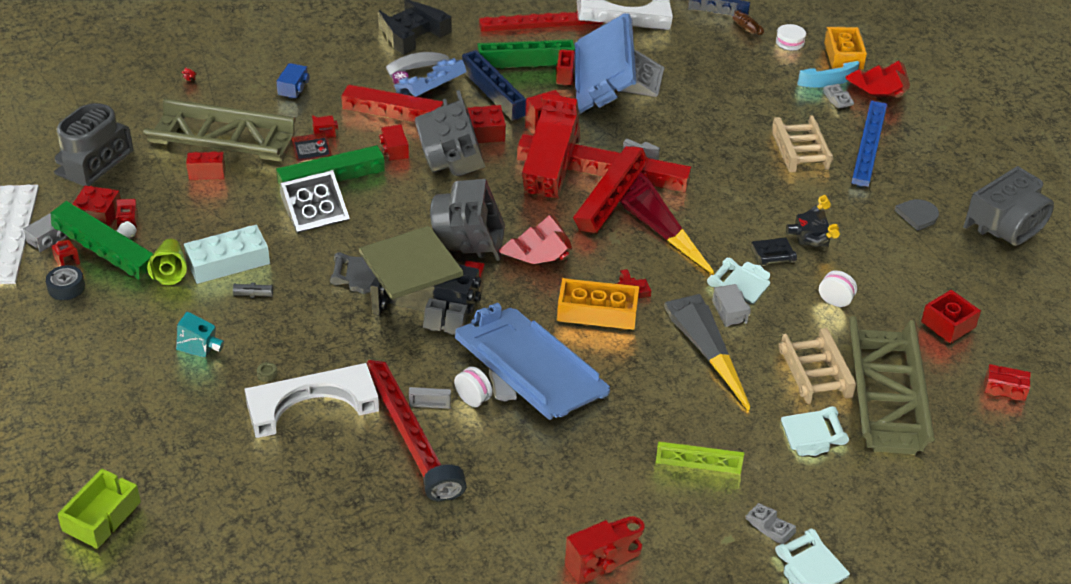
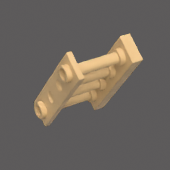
M813 115L809 116L808 124L785 125L780 117L774 118L772 133L789 172H796L799 163L822 162L825 169L829 170L830 163L833 162V154L829 151L820 132L818 122L815 121ZM808 131L809 134L790 135L787 132ZM813 141L814 144L794 146L791 142ZM817 151L819 155L799 156L796 152Z
M828 328L820 329L816 340L791 343L787 334L782 335L779 351L784 355L799 387V393L801 397H804L807 404H811L813 393L837 389L842 391L845 399L853 398L856 382ZM817 347L822 353L798 357L795 350ZM824 361L829 366L827 368L804 371L802 364ZM831 375L835 378L836 382L811 385L808 378Z

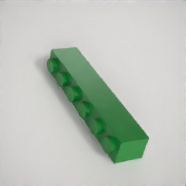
M573 40L477 43V51L494 68L550 67L557 65L560 50L575 51Z
M378 145L280 167L276 168L277 181L280 186L283 182L329 171L334 172L337 182L385 171L384 156Z
M65 201L50 212L51 226L66 234L70 239H74L82 244L83 247L92 250L99 257L105 258L114 266L121 268L127 274L139 280L148 273L147 265L150 257L153 255L152 252L68 201Z

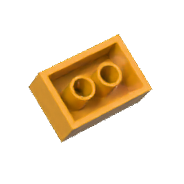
M827 27L824 44L831 68H842L844 63L859 61L858 69L864 70L867 53L859 28Z

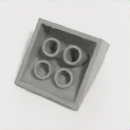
M634 49L636 84H632L621 90V92L657 97L664 67Z
M333 171L281 183L280 195L297 233L350 219Z

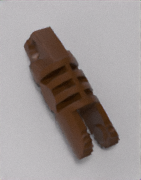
M735 11L732 19L738 26L752 35H762L764 33V29L757 21L741 11Z

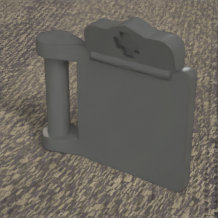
M340 252L334 255V272L330 277V283L333 285L348 283L351 291H357L361 294L371 293V284L376 276L363 257L348 256ZM348 263L345 277L341 275L342 264Z

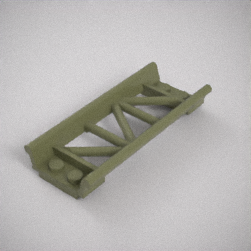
M164 98L163 117L155 129L144 128L143 134L147 136L148 142L168 145L169 142L256 154L259 155L260 159L283 161L293 142L295 117ZM185 117L206 120L197 135H193L184 121ZM213 122L229 123L205 135ZM179 126L183 130L184 134L176 133ZM245 127L249 129L259 145L237 142ZM256 127L271 129L265 140ZM236 128L230 140L216 139Z
M851 316L849 324L862 434L866 438L867 448H873V452L915 455L916 451L924 452L926 446L935 441L916 322L910 320L902 332L858 329L857 318ZM861 349L876 350L862 358ZM891 351H905L908 366L871 362ZM878 372L905 373L909 375L911 389ZM864 375L901 394L866 392ZM870 400L907 403L878 421H870L868 402ZM911 410H915L917 424L892 423Z

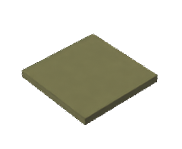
M430 226L359 248V253L391 300L463 276V270Z

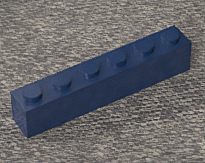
M477 50L462 54V60L467 71L465 74L496 105H501L502 111L511 120L524 117L526 98Z

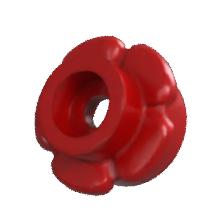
M185 68L183 72L181 71L183 74L182 78L190 82L192 79L196 80V72Z

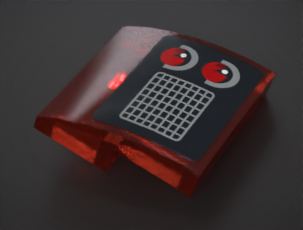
M325 132L291 137L297 164L332 156Z

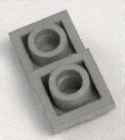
M839 84L824 86V94L837 108L854 105L848 91L843 92Z
M626 139L623 142V149L625 146L642 147L647 158L659 160V147L648 142H644L641 145L630 139Z
M489 368V377L493 383L492 392L495 398L500 401L516 400V391Z
M760 503L746 515V519L754 527L780 544H785L796 533L795 525L777 518L776 510Z

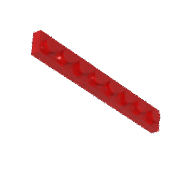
M578 11L479 18L481 32L603 24V22L579 20Z
M368 360L366 364L371 378L424 477L430 469L440 466L441 463L386 362Z

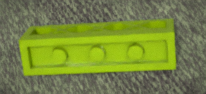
M658 441L656 463L741 474L744 452Z

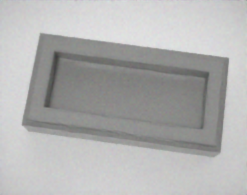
M409 387V406L450 409L451 389Z

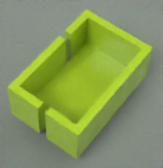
M101 469L57 514L62 531L98 549L111 535L110 530L115 531L141 503L138 486L123 478L118 480L117 475Z

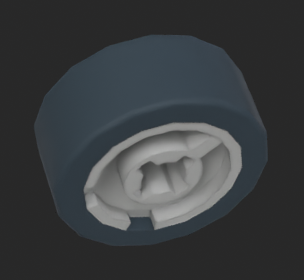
M66 265L54 268L46 276L45 282L48 293L54 299L70 300L79 296L85 289L83 273L75 266Z
M452 464L434 467L423 478L426 495L434 501L453 500L461 496L467 488L463 469Z

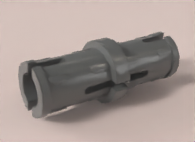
M234 283L233 295L250 296L251 298H255V296L273 297V285Z

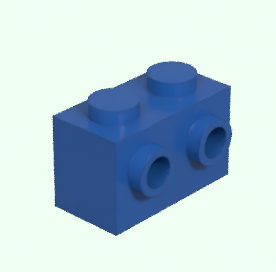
M288 63L276 81L278 95L297 98L299 93L303 91L305 84L309 82L310 75L307 71V66Z

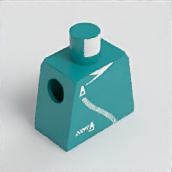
M186 312L177 324L176 350L207 357L211 349L220 352L225 341L215 337L216 327L213 324L190 312Z

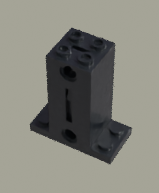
M459 265L463 270V276L391 300L375 277L371 284L372 314L380 316L388 304L425 312V306L429 298L447 301L446 311L449 310L450 302L468 305L467 322L470 315L473 316L476 303H479L482 293L479 292L482 278L479 277V269Z

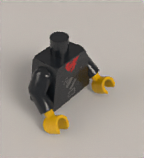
M822 195L818 199L819 205L813 206L805 213L796 215L795 224L786 225V234L796 235L798 243L801 245L829 247L830 238H838L840 235L838 225L831 224L829 226L825 212L821 211L822 208L828 209L831 206L827 196Z

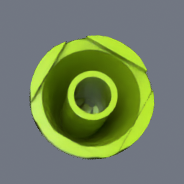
M164 240L150 257L147 270L153 280L156 279L163 285H174L185 276L187 264L180 243L177 240Z

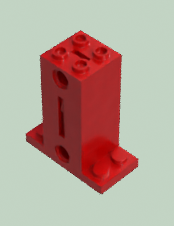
M543 93L541 98L542 112L522 170L524 192L529 194L559 198L575 143L579 144L581 139L578 99Z

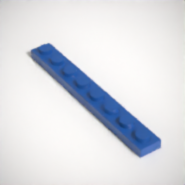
M870 102L852 184L869 187L887 103Z

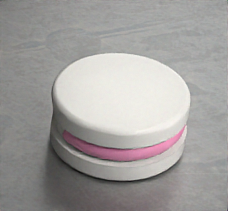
M782 25L777 30L776 43L779 47L786 50H799L805 44L806 31L797 25Z
M831 271L825 275L820 283L819 293L827 303L837 307H845L851 303L856 295L857 284L847 273Z
M468 367L455 377L456 391L469 406L478 407L491 398L492 386L490 381L478 368Z

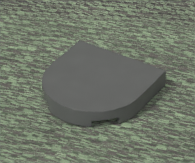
M921 199L910 200L895 206V211L917 231L935 224L939 216V210L934 204Z

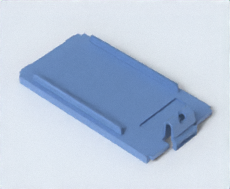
M629 13L620 15L574 43L576 99H578V112L580 114L594 106V101L600 108L618 98L614 90L617 89L620 92L632 84H636L632 17Z
M499 303L492 304L488 308L477 310L470 324L459 327L455 331L456 340L549 420L553 416L561 418L567 415L568 412L598 398L602 399L610 393V386L599 378V373L535 320L531 322L517 309L510 307L501 311L502 308Z

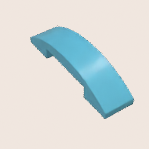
M859 61L844 63L842 68L818 72L815 68L800 70L797 84L804 87H824L846 83L848 80H846L845 76L858 70Z

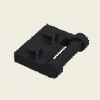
M786 237L751 242V249L760 266H766L768 263L785 261L792 263L797 261V254L793 251Z

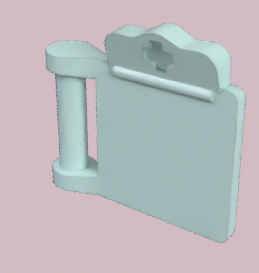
M725 258L719 270L707 279V283L711 287L736 284L739 291H742L744 300L754 304L769 287L770 273L765 271L760 265L746 262L741 267L733 259ZM728 270H734L724 282L720 280Z
M832 406L821 411L782 417L781 423L791 449L796 450L800 456H817L820 453L828 452L830 444L844 445L848 443L849 437L841 427L837 417V408ZM824 418L830 419L836 435H830Z
M814 529L805 531V535L785 545L780 544L775 547L777 555L787 562L783 573L788 578L789 584H837L849 577V572L821 542ZM807 543L814 545L793 557L790 552Z

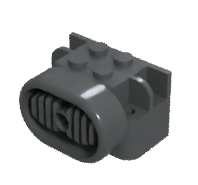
M457 90L459 101L448 104L445 98L443 99L444 106L415 118V125L430 170L434 173L449 168L454 176H461L485 167L468 110L460 90Z
M91 103L79 107L57 126L60 152L55 155V162L61 166L54 171V174L79 185L90 186L134 151L129 127L116 121L115 112L108 105Z
M1017 166L973 193L963 227L967 229L973 224L979 225L978 232L980 234L990 232L994 236L1003 238L1010 244L1017 246L1043 229L1053 213L1054 202L1041 193L1043 188L1042 180Z
M486 179L456 181L452 184L451 193L437 194L433 197L430 206L432 230L449 252L477 253L479 258H484L486 252H493L497 261L501 259L499 249L503 245L505 223Z

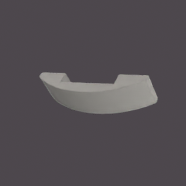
M435 52L414 53L393 61L386 66L390 78H392L393 73L397 71L406 72L407 69L438 65V61L443 59L449 60V57Z

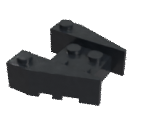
M404 0V11L391 17L380 10L378 11L379 28L386 34V38L392 43V47L402 55L416 50V38L428 32L433 33L439 38L452 33V16L440 9L412 0Z

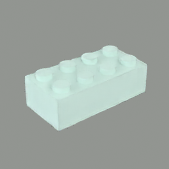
M257 224L184 243L186 261L197 284L270 264L268 246Z

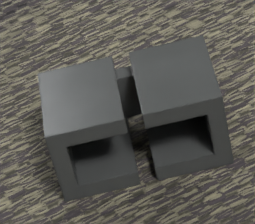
M429 298L425 306L423 328L430 329L431 331L443 329L444 332L456 335V329L464 326L466 323L468 305L450 302L449 310L446 311L447 301Z

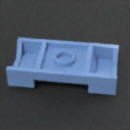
M455 58L443 59L437 62L438 65L432 67L433 72L428 73L425 78H417V76L402 78L399 80V83L394 85L396 93L406 95L411 92L416 97L467 72L463 60H456Z

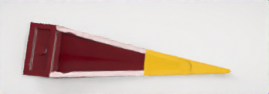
M640 172L619 202L640 221L711 275H714L713 269L680 226L651 181Z

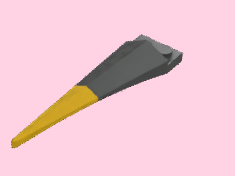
M697 294L665 302L664 308L671 321L702 352L732 389L746 410L749 411L750 404L711 310L705 304L701 295Z

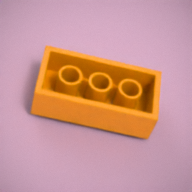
M562 278L557 321L634 330L639 286Z

